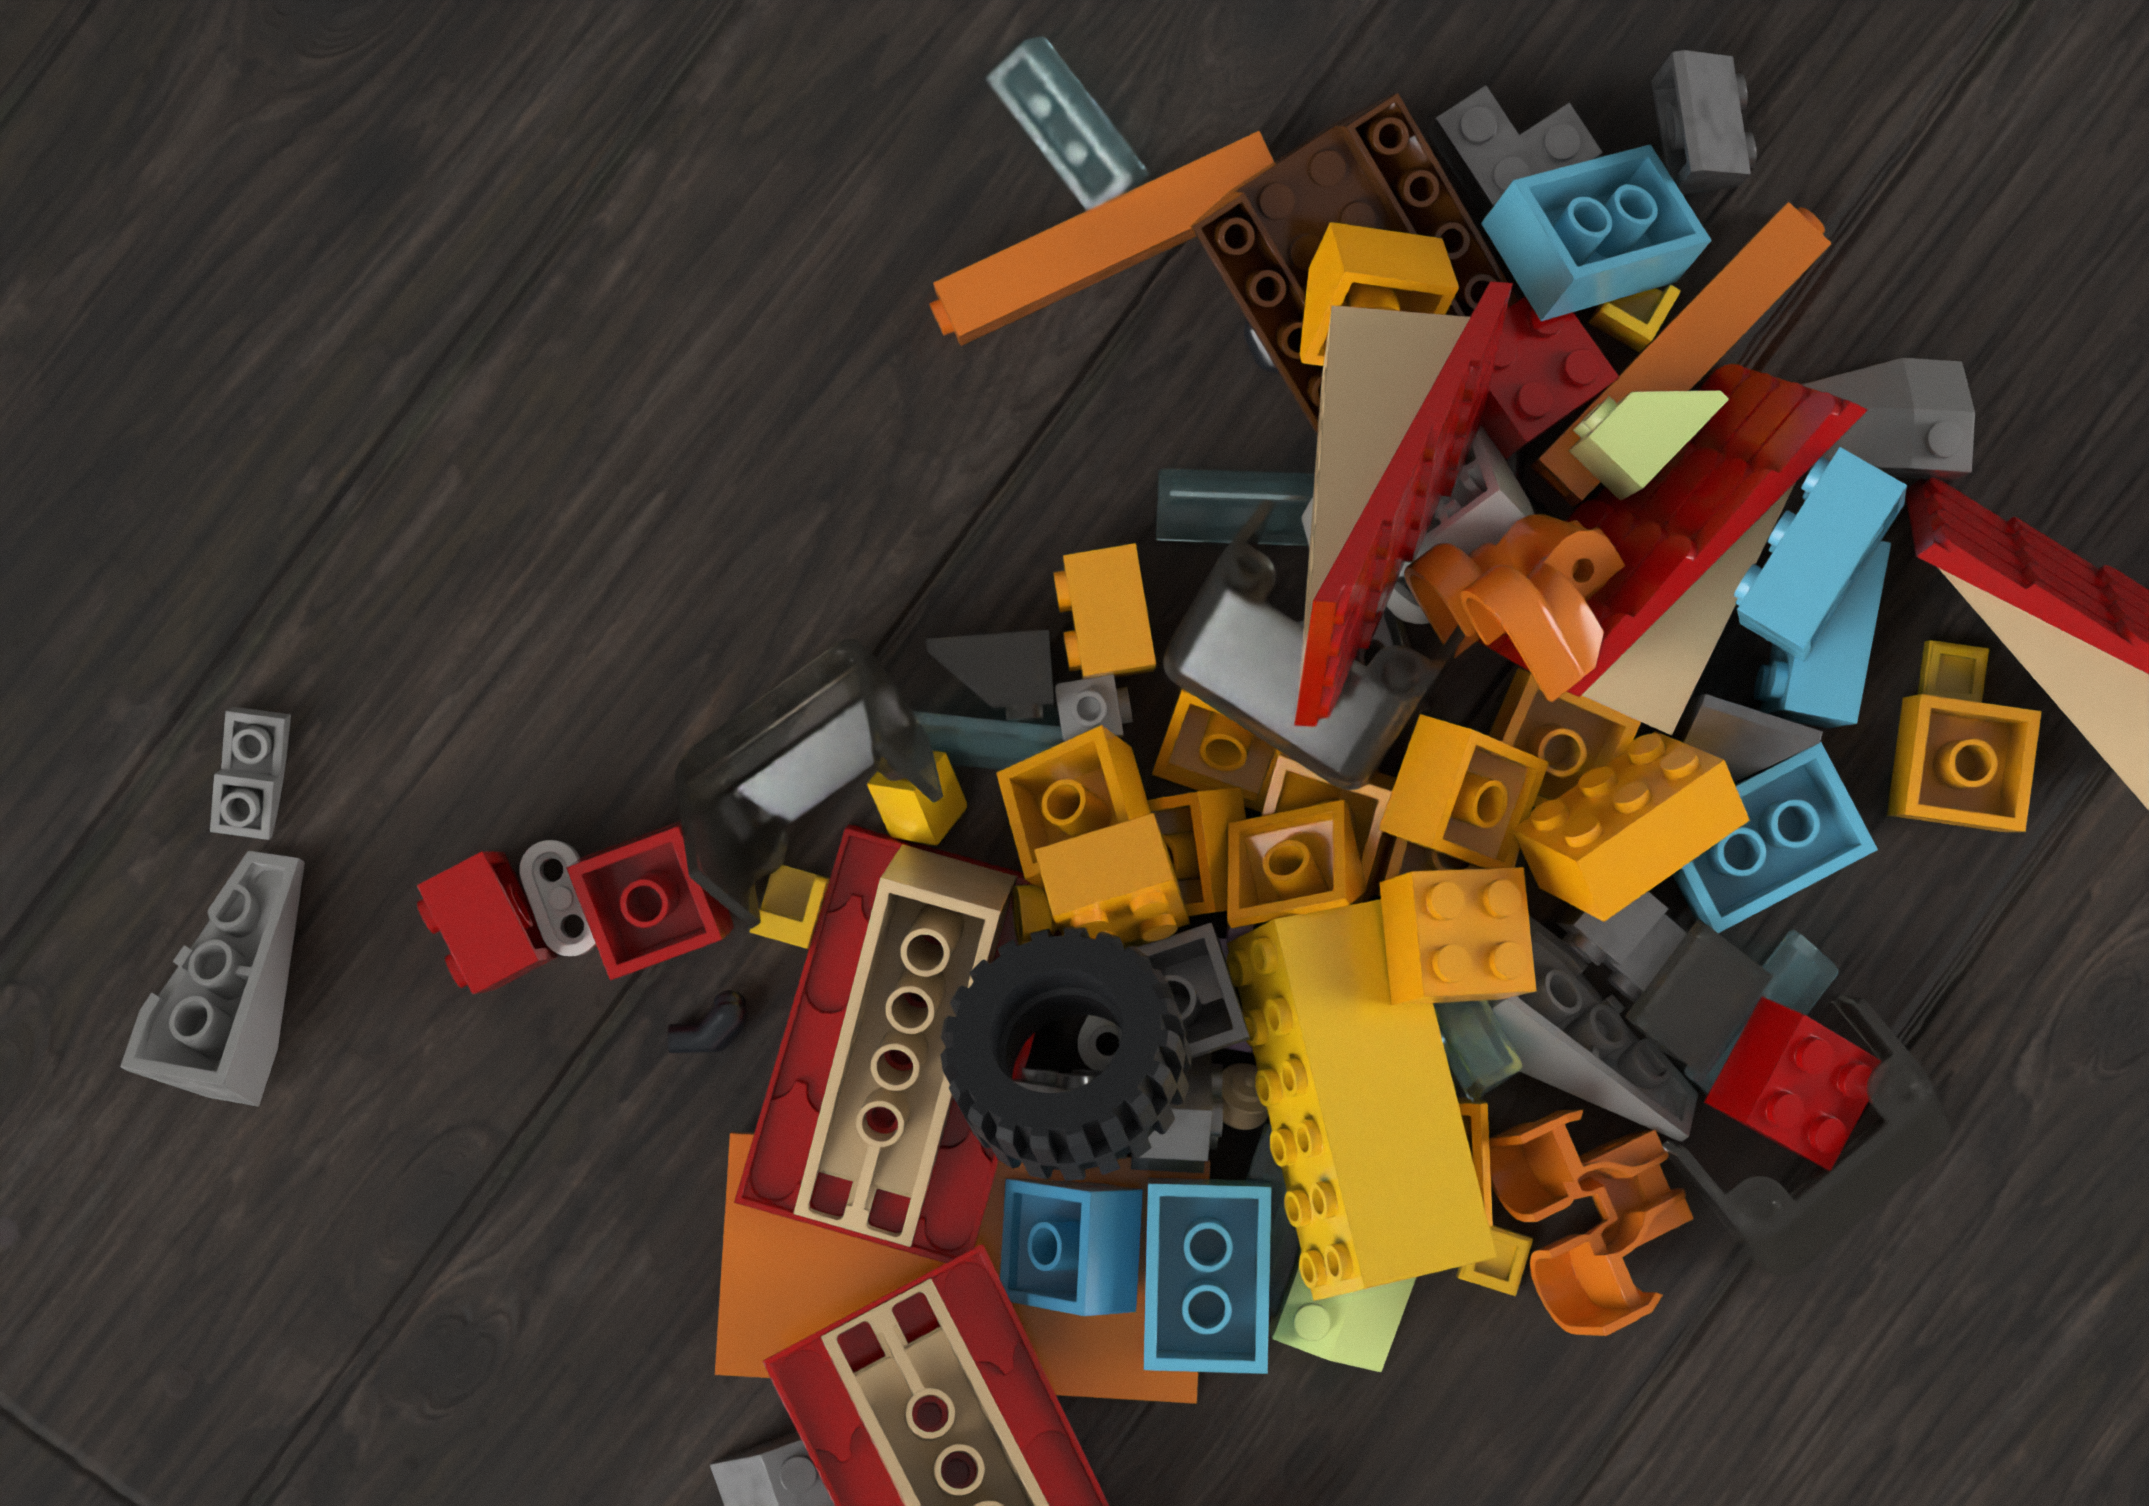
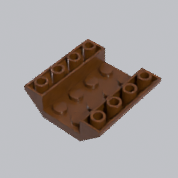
M1394 93L1325 128L1230 190L1191 225V228L1315 432H1318L1323 366L1302 363L1300 346L1308 271L1330 222L1443 238L1459 286L1445 315L1471 317L1490 281L1508 283L1398 93ZM1512 289L1507 309L1519 301Z

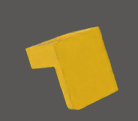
M1670 284L1663 292L1655 288L1599 304L1588 323L1637 352H1641L1653 340L1681 290Z
M898 746L867 783L889 835L895 839L938 845L967 808V802L946 752Z
M775 864L771 870L761 908L755 910L749 932L802 948H810L830 878L786 865Z

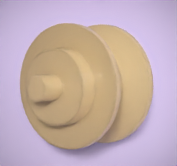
M1237 1063L1223 1070L1221 1100H1223V1122L1233 1128L1241 1130L1254 1129L1261 1126L1268 1117L1267 1107L1260 1102L1256 1092L1255 1077L1258 1072L1257 1066Z

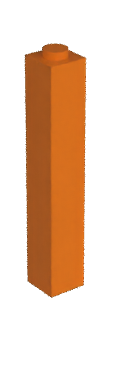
M1260 131L933 282L938 299L929 303L942 334L945 336L954 332L960 345H965L1196 237L1191 228L1195 221L1230 190L1274 162Z
M1790 202L1784 205L1618 375L1620 378L1600 393L1530 467L1572 507L1580 503L1600 481L1569 452L1580 439L1573 429L1598 404L1600 405L1608 396L1617 403L1631 392L1689 391L1832 244L1823 235L1825 228L1821 221L1803 207L1796 209Z

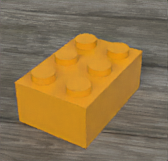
M1655 731L1652 734L1643 735L1633 740L1624 753L1605 766L1594 768L1585 773L1579 779L1576 786L1557 799L1538 805L1533 809L1529 818L1512 830L1540 889L1605 922L1747 823L1750 819L1724 759Z

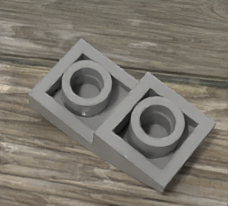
M231 707L225 711L221 769L214 774L210 832L267 840L272 838L284 779L291 714Z

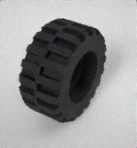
M1066 927L1063 936H1052L1050 929L1031 932L1032 941L1016 946L1013 939L997 948L1001 956L990 964L985 959L981 960L969 972L974 981L969 988L963 985L958 987L950 1002L956 1017L948 1016L945 1018L941 1032V1039L946 1047L940 1054L943 1073L950 1084L949 1090L973 1134L984 1148H992L999 1161L1012 1169L1020 1167L1023 1163L1029 1176L1046 1180L1052 1176L1053 1170H1060L1065 1181L1084 1180L1086 1177L1085 1170L1099 1167L1102 1175L1120 1169L1117 1159L1131 1152L1136 1159L1152 1148L1148 1137L1154 1131L1161 1135L1165 1134L1174 1122L1175 1116L1170 1105L1171 1103L1175 1105L1184 1103L1189 1087L1185 1074L1191 1069V1050L1186 1039L1188 1034L1169 984L1160 970L1153 969L1149 957L1136 946H1129L1124 949L1120 937L1104 931L1099 932L1096 939H1091L1086 928ZM1072 1015H1091L1109 1020L1121 1028L1122 1037L1120 1045L1110 1064L1095 1079L1079 1088L1059 1093H1042L1026 1089L1015 1083L1012 1079L1014 1064L1023 1045L1037 1030L1054 1020Z

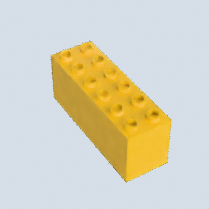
M1381 899L1273 919L1227 943L1229 953L1226 964L1233 985L1238 987L1243 1016L1250 1039L1246 1040V1042L1253 1049L1258 1070L1255 1077L1256 1092L1260 1102L1267 1107L1272 1128L1270 1150L1274 1161L1282 1169L1287 1190L1284 1198L1285 1212L1291 1225L1296 1227L1302 1252L1299 1257L1300 1274L1305 1285L1311 1289L1313 1301L1497 1258L1433 1003L1391 1005Z

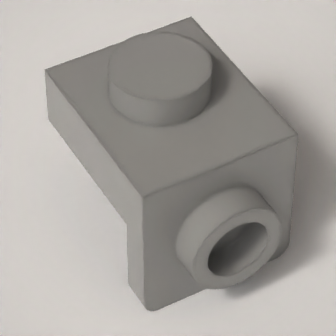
M1114 675L1059 683L1055 687L1064 742L1100 725H1103L1120 738L1123 737L1122 724L1133 722L1128 688L1116 689Z

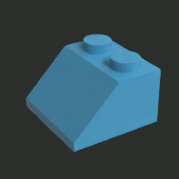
M1006 1179L1000 1281L1010 1301L1080 1316L1136 1312L1143 1190L1091 1182Z

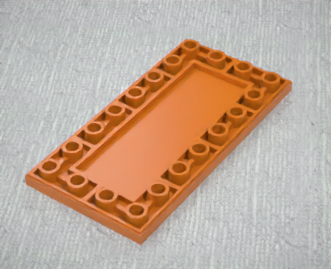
M732 1131L729 1140L715 1375L770 1378L762 1362L763 1360L945 1264L734 1203L754 1133ZM1127 1155L1126 1159H1117L1120 1169L1102 1175L1099 1167L1086 1169L1084 1180L1072 1181L1103 1183L1143 1190L1136 1312L1080 1316L1011 1302L1056 1395L1196 1404L1198 1372L1144 1370L1148 1178L1209 1179L1210 1160L1204 1163V1173L1131 1169L1132 1155ZM999 1161L975 1247L983 1244L999 1279L1001 1271L1005 1180L1009 1178L1046 1180L1029 1176L1023 1163L1020 1167L1012 1169ZM1053 1170L1052 1176L1047 1179L1065 1181L1060 1170Z

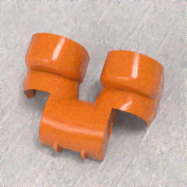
M1534 514L1516 521L1497 545L1490 542L1484 543L1472 550L1468 555L1453 544L1438 543L1405 568L1404 576L1414 598L1450 657L1456 658L1480 638L1484 644L1489 645L1503 633L1507 632L1546 699L1553 702L1596 668L1604 631L1586 602L1606 584L1609 578L1625 567V564L1610 542V539L1600 528L1596 527L1589 530L1584 528L1577 520L1568 523L1545 514Z
M1557 1110L1535 1122L1518 1124L1489 1138L1491 1186L1506 1210L1522 1222H1538L1567 1208L1574 1199L1592 1197L1602 1221L1585 1234L1567 1235L1533 1252L1530 1258V1269L1536 1291L1544 1307L1564 1331L1574 1335L1607 1336L1652 1313L1663 1296L1657 1292H1643L1637 1288L1622 1257L1632 1252L1636 1247L1694 1218L1686 1202L1684 1189H1670L1660 1163L1667 1160L1669 1154L1667 1150L1663 1149L1656 1130H1644L1625 1135L1578 1156L1565 1124L1581 1120L1583 1110Z

